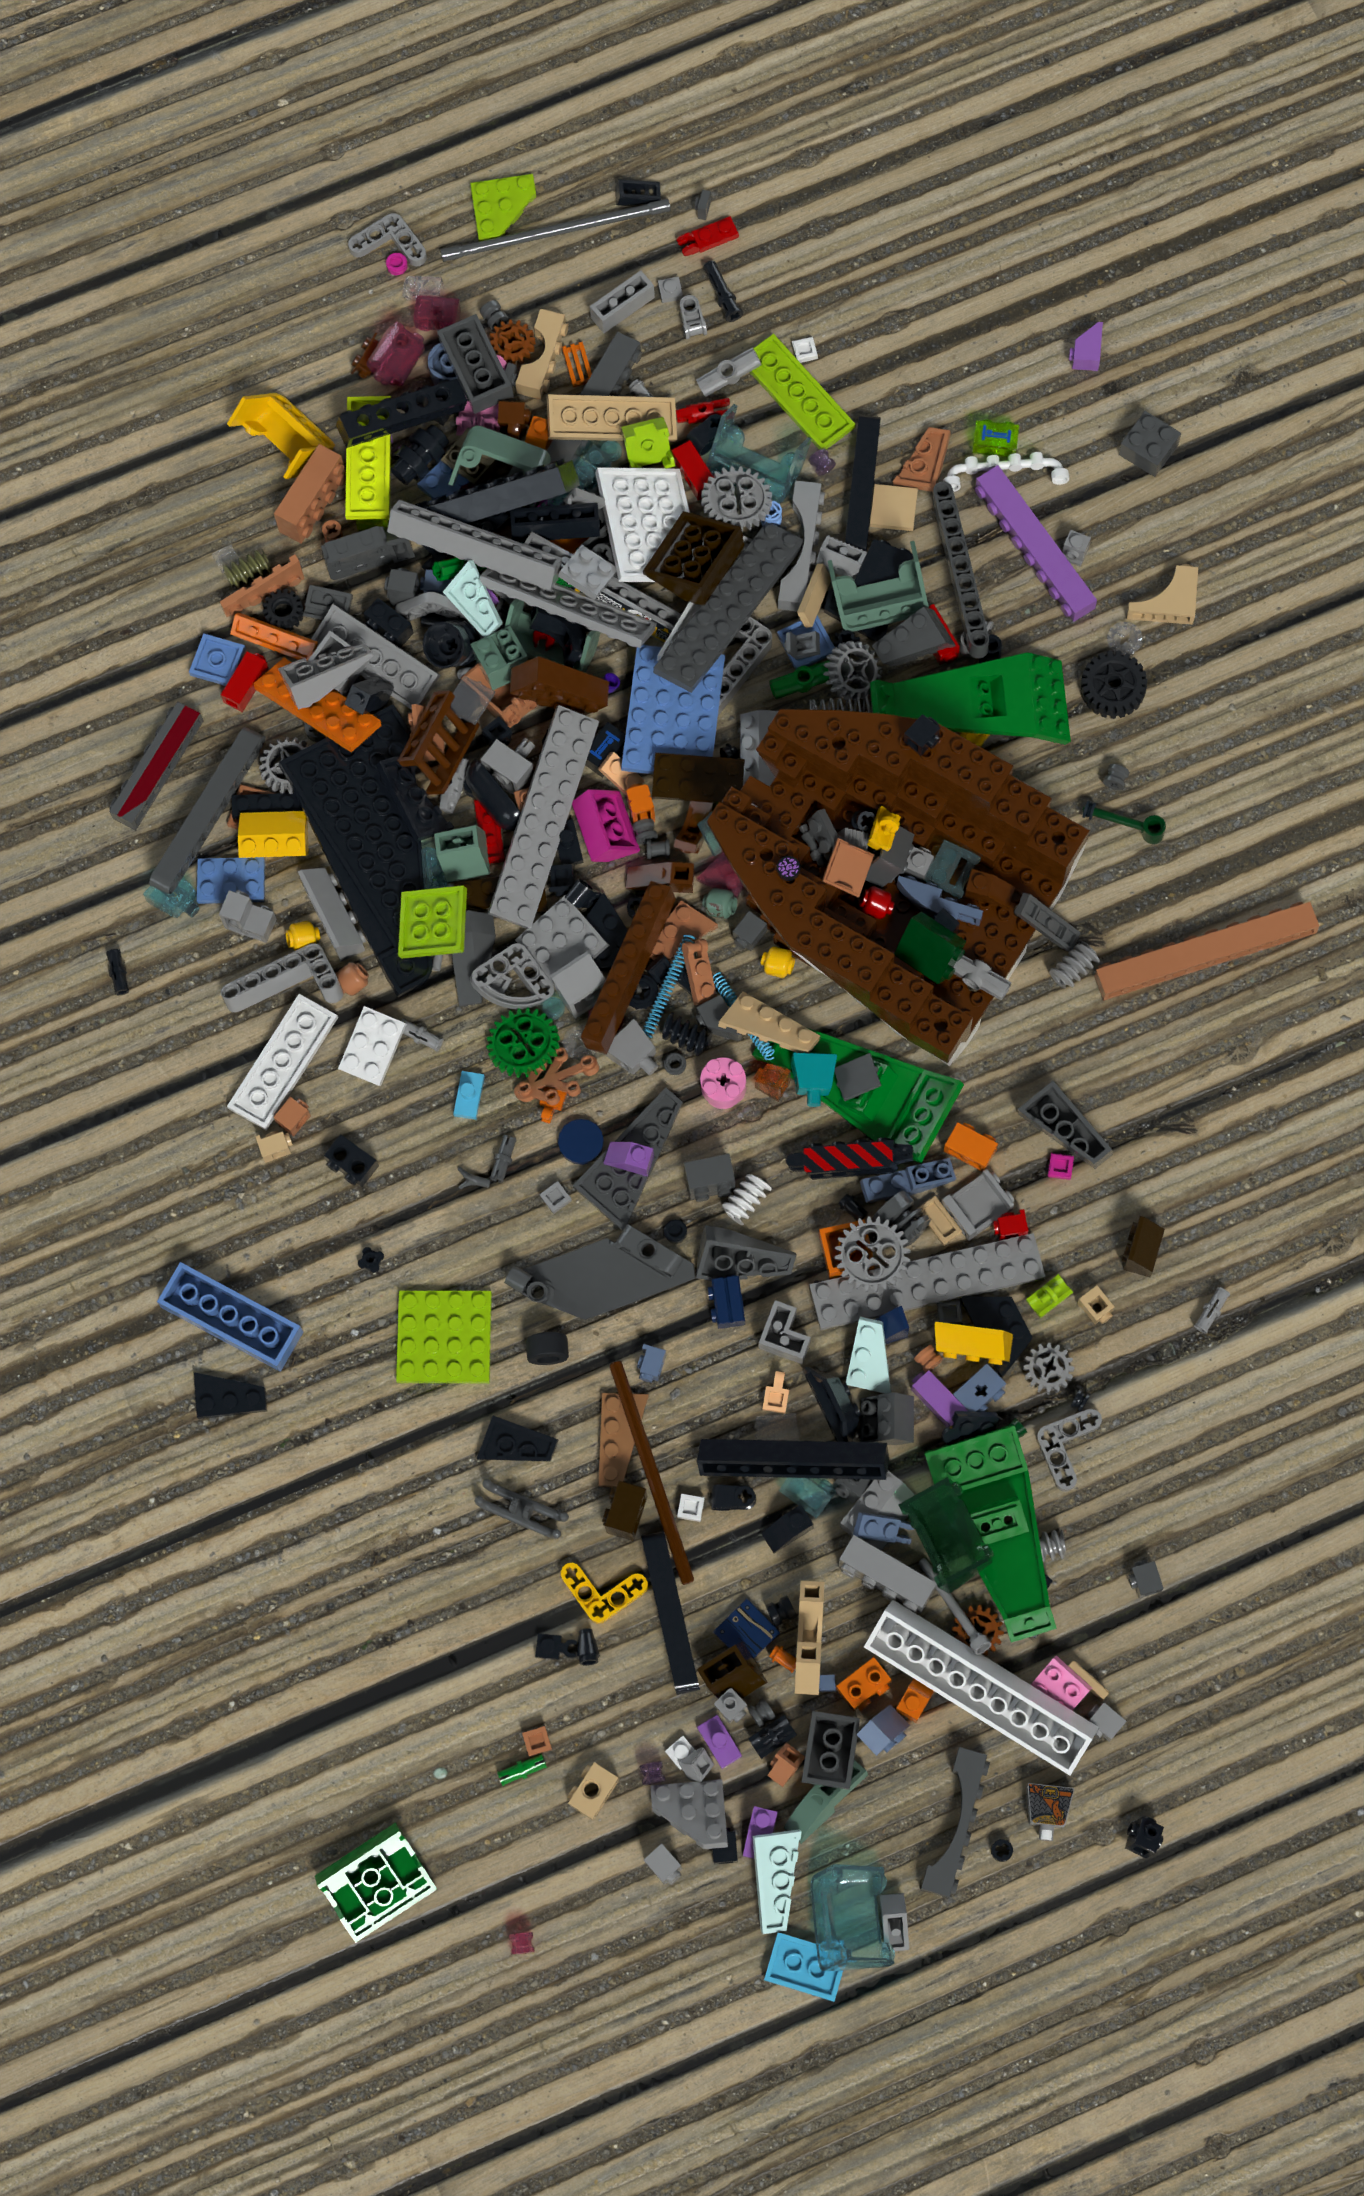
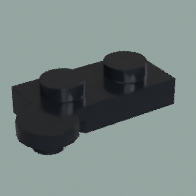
M955 1411L952 1418L953 1425L946 1427L941 1437L944 1442L952 1444L960 1436L974 1437L994 1431L999 1416L996 1412Z

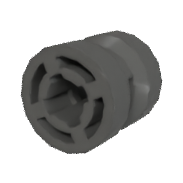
M497 300L487 302L480 309L481 316L487 319L488 326L493 331L495 326L501 328L502 321L507 324L509 320L507 314L501 311V305Z

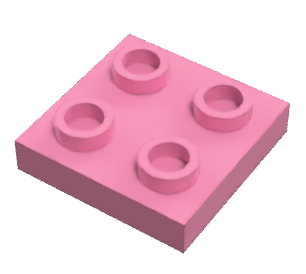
M1057 1655L1030 1684L1072 1711L1092 1689Z

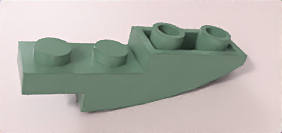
M854 1760L850 1790L815 1785L792 1813L784 1826V1830L800 1829L802 1833L799 1843L802 1844L835 1812L834 1807L868 1776L867 1770Z

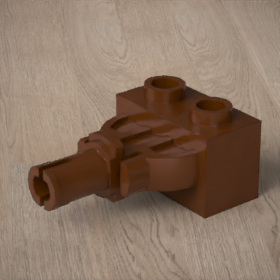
M499 401V426L501 429H508V436L521 441L522 430H527L528 425L531 424L532 411H530L525 402ZM507 464L506 470L510 471L513 465Z

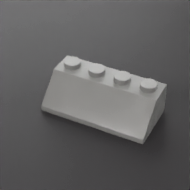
M756 710L740 714V759H745L743 785L749 776L768 786L775 779L774 774L756 751V748L768 732V727L778 711Z
M325 868L298 871L303 887L340 961H345L365 951L363 943L366 942L361 930L356 931L353 924L357 922L352 911L347 912L344 907L347 902L343 893H337L335 886L338 884L333 873L328 874Z

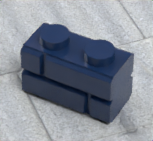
M739 1276L712 1279V1286L708 1287L709 1300H714L715 1309H711L712 1323L717 1322L718 1329L744 1326L745 1315Z

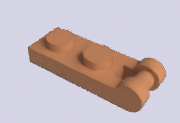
M705 939L696 940V943L686 942L682 944V952L694 1005L703 1004L717 997L707 953L708 943ZM694 952H697V959H694Z

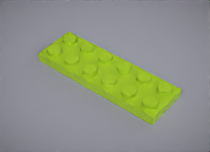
M774 333L753 348L762 365L750 372L751 375L822 453L856 428L853 420Z

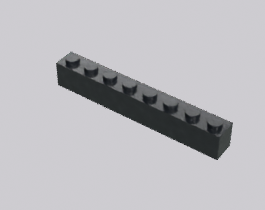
M701 1439L697 1464L700 1476L886 1480L889 1452L887 1443Z

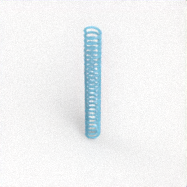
M690 934L683 935L684 939H682V942L686 943L685 941L694 943V941L688 939L687 937L696 939V937ZM680 943L681 947H678L679 951L676 952L677 955H675V959L672 960L673 963L669 968L670 972H667L668 976H665L667 980H664L665 984H662L663 988H660L661 992L658 993L659 996L656 997L657 1000L654 1001L655 1004L652 1005L654 1009H651L652 1013H649L650 1017H647L648 1021L645 1022L646 1025H644L645 1029H643V1031L650 1038H653V1036L649 1035L646 1032L655 1034V1032L648 1028L656 1030V1028L650 1024L658 1026V1023L652 1021L651 1019L660 1021V1019L654 1017L653 1015L662 1017V1015L656 1013L655 1011L664 1013L662 1010L656 1007L666 1009L664 1006L658 1003L668 1005L666 1002L660 1000L664 999L669 1001L668 998L662 995L671 997L670 994L664 992L663 990L671 993L673 992L665 986L674 989L675 987L668 984L667 982L676 984V982L670 980L669 978L678 980V978L672 976L671 974L680 976V974L674 972L673 970L682 972L675 966L684 968L682 965L676 963L680 962L685 964L684 961L677 958L679 957L684 959V957L679 954H683L681 950L683 943Z
M717 972L713 975L714 985L730 1008L737 999V995H735V992H732L733 989H730V985H728L726 979H723L724 976L721 975V972ZM748 1034L765 1060L774 1059V1056L766 1058L775 1052L769 1042L759 1041V1037Z

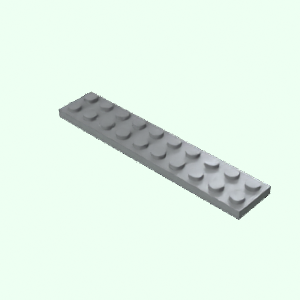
M560 705L556 706L487 914L523 928L531 929L560 842V833L564 830L599 724L598 720Z
M1032 1233L903 1263L908 1270H900L899 1273L902 1276V1280L895 1277V1286L890 1282L886 1283L887 1290H884L882 1285L878 1287V1292H875L873 1286H870L868 1292L865 1291L864 1285L856 1289V1281L848 1284L850 1276L809 1284L821 1331L859 1322L860 1317L877 1318L899 1306H902L904 1311L939 1302L960 1299L963 1296H973L1043 1280L1046 1276L1035 1236ZM881 1268L870 1270L868 1274L875 1277L879 1275Z

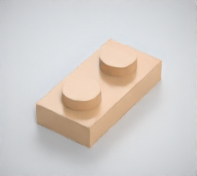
M610 752L598 770L627 796L626 790L630 786L638 783L643 784L645 780L636 772L621 771L622 759L615 752Z

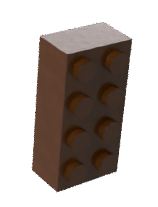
M540 656L511 668L510 693L519 696L522 700L534 701L539 706L554 708V711L556 706L560 705L583 715L598 712V710L608 706L609 681Z

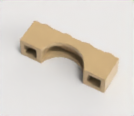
M540 309L534 330L535 337L543 343L545 350L542 356L535 362L521 365L515 383L517 394L542 400L544 392H548L550 380L548 379L550 373L553 374L555 371L556 355H560L562 350L561 339L568 332L569 325L566 323L564 314Z

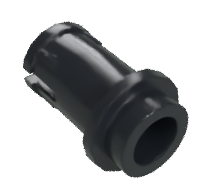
M846 1194L839 1201L840 1209H845L856 1221L859 1218L863 1220L867 1216L868 1211L854 1200L855 1197L853 1195Z

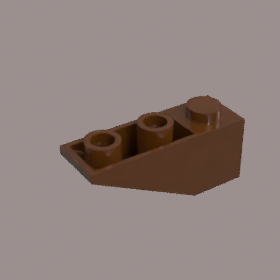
M666 862L628 867L626 889L646 891L650 881L670 886L673 892L693 893L694 863Z

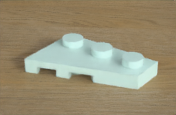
M469 560L443 593L483 637L495 633L503 622L486 586L480 581V574L474 561Z
M860 1317L846 1384L887 1394L892 1393L889 1379L883 1322Z

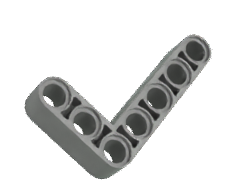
M749 617L743 625L750 629L747 631L739 630L735 635V638L744 644L723 669L721 688L725 687L728 691L720 694L718 716L772 647L771 631L752 617ZM759 638L767 639L764 643H760L757 640ZM751 654L754 656V658L746 659L744 658V656ZM733 671L741 672L739 676H733L731 673Z
M316 943L306 945L226 984L220 992L228 1010L231 1012L242 1011L312 976L326 1002L336 1003L344 995L339 980L323 949Z

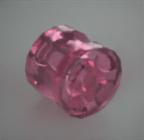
M533 1932L509 1935V1940L512 1942L511 1955L535 1952V1948L531 1943Z

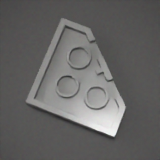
M722 1779L650 1785L652 1811L655 1814L667 1819L671 1826L685 1836L691 1837L702 1849L728 1847Z

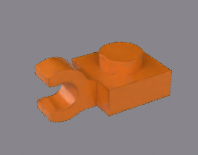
M545 1087L543 1091H544V1092H547V1091H549V1090H556V1089H552V1088H549V1087ZM556 1090L560 1097V1101L556 1105H549L547 1102L540 1100V1105L545 1106L541 1114V1122L550 1124L554 1111H562L567 1096L566 1092Z

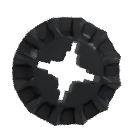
M642 974L638 984L642 990L647 992L644 993V1000L639 995H633L629 1006L636 1010L647 1009L649 1006L654 1005V1001H656L658 996L656 982L651 977Z

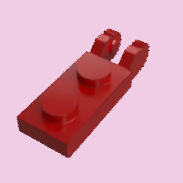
M731 216L691 231V233L687 232L679 236L677 242L679 245L695 242L682 249L684 256H690L737 239L739 233Z

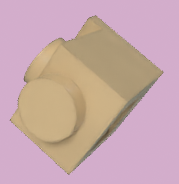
M273 1131L262 1139L260 1135L255 1136L265 1163L291 1154L289 1147L293 1146L289 1133L284 1134L283 1131Z
M1098 1285L1078 1300V1306L1084 1310L1094 1324L1099 1321L1101 1324H1104L1113 1316L1111 1312L1114 1310V1305ZM1098 1305L1101 1311L1095 1312L1092 1307Z

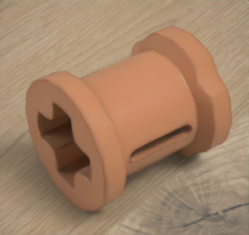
M329 520L323 524L322 533L325 542L343 537L341 525L337 521Z

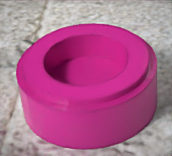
M401 253L390 254L386 259L388 272L392 275L403 274L408 268L406 257Z

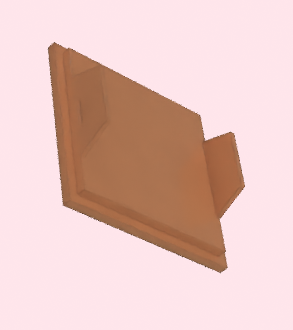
M837 838L822 881L859 898L874 854Z

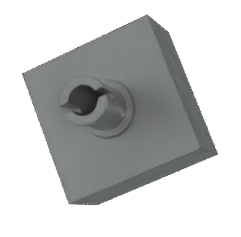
M523 738L515 751L496 739L480 759L481 764L500 787L513 796L515 791L529 788L534 775L533 764L525 758L535 748V745L531 741L527 742V738Z

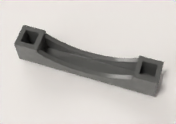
M962 1747L958 1749L952 1773L957 1774L961 1790V1812L958 1827L945 1854L936 1864L927 1866L921 1891L949 1898L951 1893L956 1894L959 1880L955 1879L957 1869L962 1871L965 1856L961 1855L963 1846L968 1847L971 1832L967 1831L969 1822H975L978 1810L973 1808L976 1799H981L984 1785H980L982 1775L987 1776L990 1762L986 1761V1754Z

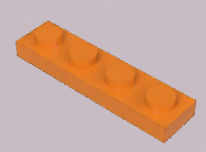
M239 612L235 614L230 635L297 660L306 658L308 661L318 645L317 641Z

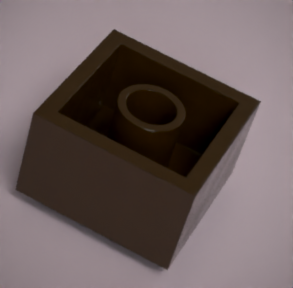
M618 1481L617 1487H612L609 1496L611 1507L610 1509H605L602 1519L607 1534L634 1541L648 1497L645 1488Z

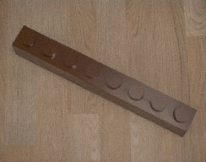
M650 881L582 1032L581 1039L587 1049L603 1054L608 1053L676 900L670 886Z

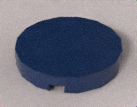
M585 1119L570 1121L562 1128L559 1133L558 1145L560 1152L566 1160L573 1164L584 1165L599 1157L603 1150L604 1139L602 1131L595 1123Z

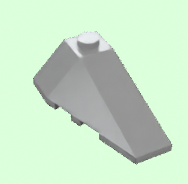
M365 643L341 649L337 652V655L326 656V653L318 656L319 659L307 662L306 658L300 659L278 668L293 702L299 710L310 707L313 703L321 700L370 660L373 654Z

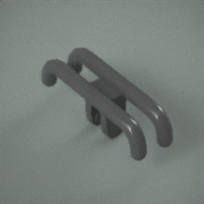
M489 1479L483 1480L482 1485L485 1489L512 1502L509 1510L483 1499L481 1496H477L474 1500L477 1506L552 1539L561 1537L560 1530L535 1522L530 1517L533 1511H536L557 1521L566 1522L569 1519L568 1513L557 1511L501 1487Z

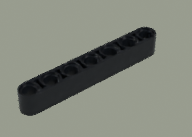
M859 415L845 542L850 544V546L858 547L859 550L862 549V551L867 552L881 417Z
M664 1531L642 1535V1543L676 1694L680 1695L700 1690L665 1533Z

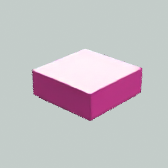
M1051 1153L1048 1177L1071 1180L1074 1156Z

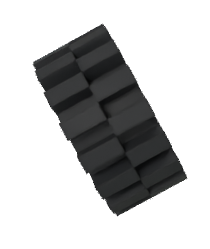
M277 589V594H274L272 591L270 593L271 597L267 596L265 598L266 603L263 602V613L267 623L285 630L286 628H289L290 631L294 630L293 625L298 627L300 625L299 621L302 622L304 610L300 597L295 595V592L292 590L289 593L288 589H284V592ZM288 604L292 608L291 613L285 617H279L275 614L277 606Z

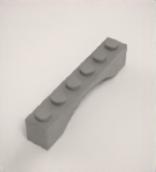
M795 480L793 511L803 529L804 545L796 565L781 580L778 598V609L798 611L813 574L810 568L811 564L815 565L817 552L813 551L814 544L818 545L819 532L816 531V526L821 525L822 512H819V505H824L825 492H821V483Z

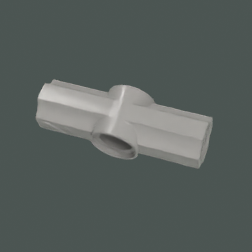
M752 347L731 360L722 361L717 368L696 379L704 396L707 397L728 384L737 383L740 377L762 364ZM733 368L732 374L725 376V372Z
M963 955L954 965V974L962 978V981L967 986L975 990L982 989L1001 1001L1011 986L1012 982L992 972L991 968L980 960L975 959L973 961Z

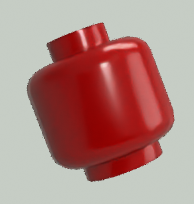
M872 886L862 892L859 906L863 913L876 919H883L886 914H891L894 902L891 901L892 896L889 891Z

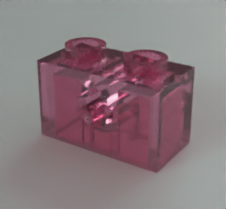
M417 295L413 318L415 329L422 331L441 330L459 322L461 313L459 299Z

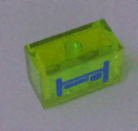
M987 419L976 420L972 454L1008 457L1010 454L1016 453L1019 425L1012 422L997 423Z

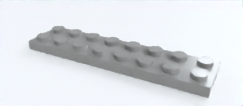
M489 568L480 575V581L489 590L499 591L509 598L519 599L529 606L539 607L546 610L549 614L559 615L566 618L569 622L579 623L586 626L589 630L599 631L606 634L609 638L619 639L632 647L641 648L656 629V622L601 600H593L581 592L555 583L553 588L548 590L528 582L519 581L517 578L509 575L500 574Z

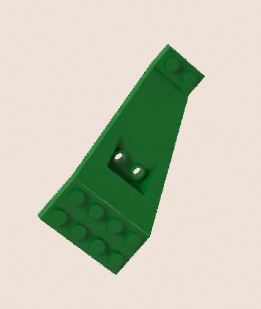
M1027 652L897 683L876 679L870 682L873 713L917 719L923 714L927 718H933L938 724L953 732L1032 737L1064 745L1071 742L1062 661Z
M809 1029L820 1035L818 1043L810 1053L837 1054L835 1068L870 1053L875 1066L879 1069L877 1073L882 1085L844 1101L841 1090L836 1085L838 1081L834 1072L831 1091L828 1096H821V1102L872 1141H877L878 1138H890L894 1140L895 1144L912 1145L914 1161L922 1163L964 1084L960 1080L925 1070ZM768 1041L775 1052L766 1058L774 1056V1059L765 1060L756 1046L752 1053L755 1059L773 1064L794 1080L791 1058L793 1053L797 1052L779 1047L778 1043Z
M1013 1424L924 1452L937 1497L1002 1615L1010 1642L1057 1629L1049 1603L1029 1471L1015 1425ZM1006 1516L1012 1517V1521L1010 1523L1004 1522V1518ZM983 1523H989L987 1530L981 1529Z

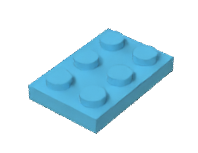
M778 1932L764 1980L835 2002L848 1953Z

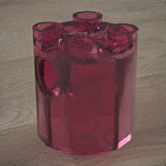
M399 322L389 325L366 362L367 367L374 374L375 380L383 385L403 386L425 350L422 343L424 338L416 332L411 333L406 330Z

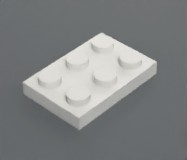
M364 1006L338 1069L381 1086L407 1024Z

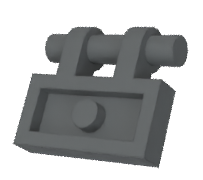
M825 809L818 810L807 821L808 825L804 824L799 827L802 833L801 838L810 847V856L813 861H816L819 868L827 865L826 861L830 860L837 838H839Z

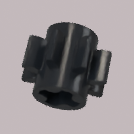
M843 628L840 634L835 633L837 641H834L833 645L835 648H838L840 643L846 644L847 641L860 642V637L854 636L855 631L851 632Z

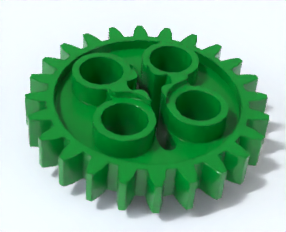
M528 1007L525 1013H522L521 1009L518 1008L515 1015L510 1010L508 1018L501 1015L502 1022L495 1021L496 1029H489L492 1036L487 1037L489 1045L486 1048L490 1052L488 1055L490 1060H493L494 1066H499L500 1072L506 1071L508 1076L515 1072L517 1078H520L522 1073H525L526 1077L529 1078L530 1071L538 1075V1068L545 1071L544 1064H552L550 1056L557 1057L556 1050L554 1049L560 1048L557 1042L560 1040V1036L557 1033L558 1029L554 1025L551 1018L548 1019L546 1013L540 1015L538 1009L531 1014ZM530 1026L529 1029L524 1031L522 1030L524 1027ZM511 1030H516L522 1041L525 1044H528L529 1049L535 1054V1056H531V1054L528 1052L522 1042H519L517 1036ZM512 1040L510 1043L504 1044L505 1041ZM543 1042L541 1045L535 1046L536 1043ZM525 1055L522 1059H517L518 1056Z

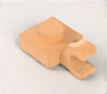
M776 1371L773 1387L766 1386L762 1410L786 1414L789 1390L783 1389L785 1372Z

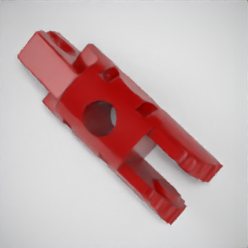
M724 398L686 405V408L676 410L677 422L701 423L713 414L721 415L723 418L732 417L731 410L714 411V409L729 406L730 399Z

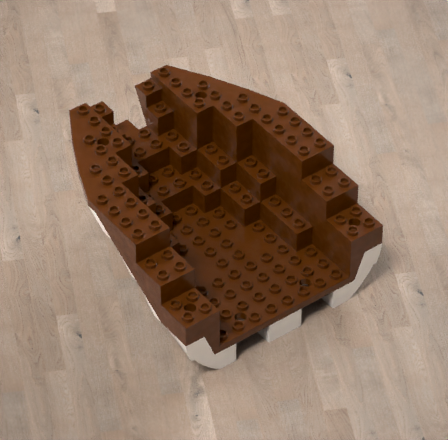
M780 709L770 723L768 732L756 748V751L774 774L775 779L768 786L749 776L740 791L731 787L722 802L717 804L708 818L707 824L732 869L760 911L793 952L814 969L832 979L861 1005L871 1010L896 1034L950 1066L973 1038L980 1026L981 1017L994 996L982 989L970 991L962 981V978L955 974L949 980L946 979L937 984L895 956L894 953L911 918L921 912L897 888L898 877L908 875L899 874L892 883H887L881 888L891 893V901L894 902L891 914H886L883 919L871 917L862 912L859 900L865 889L868 890L875 885L865 880L858 898L823 882L822 879L829 860L826 861L827 865L824 867H818L816 861H813L810 856V847L801 838L802 833L799 827L804 824L808 825L807 821L818 810L825 809L837 833L844 828L856 830L851 824V816L858 810L872 812L876 816L878 808L883 806L890 813L901 816L900 826L915 834L912 841L914 847L918 849L919 847L926 848L934 856V863L924 884L930 882L938 885L942 889L941 898L943 899L946 897L953 898L959 904H972L983 911L979 926L957 920L960 923L958 936L966 940L963 950H965L963 955L973 961L977 959L986 963L992 972L1009 980L1026 953L1027 944L1036 931L1035 928L1023 919L1016 917L1013 913L1020 903L1022 894H1031L1052 910L1062 895L1085 849L1090 830L1051 809V797L1013 777V765L940 724L939 742L934 748L931 749L929 747L920 756L904 743V733L917 718L842 710ZM862 816L863 821L861 822V825H865L864 821L867 818ZM861 830V832L869 833L870 836L871 831ZM868 846V852L870 853L874 849ZM786 856L796 858L800 864V874L792 881H785L777 874V864L781 858ZM972 869L995 875L1015 887L1009 909L965 897Z

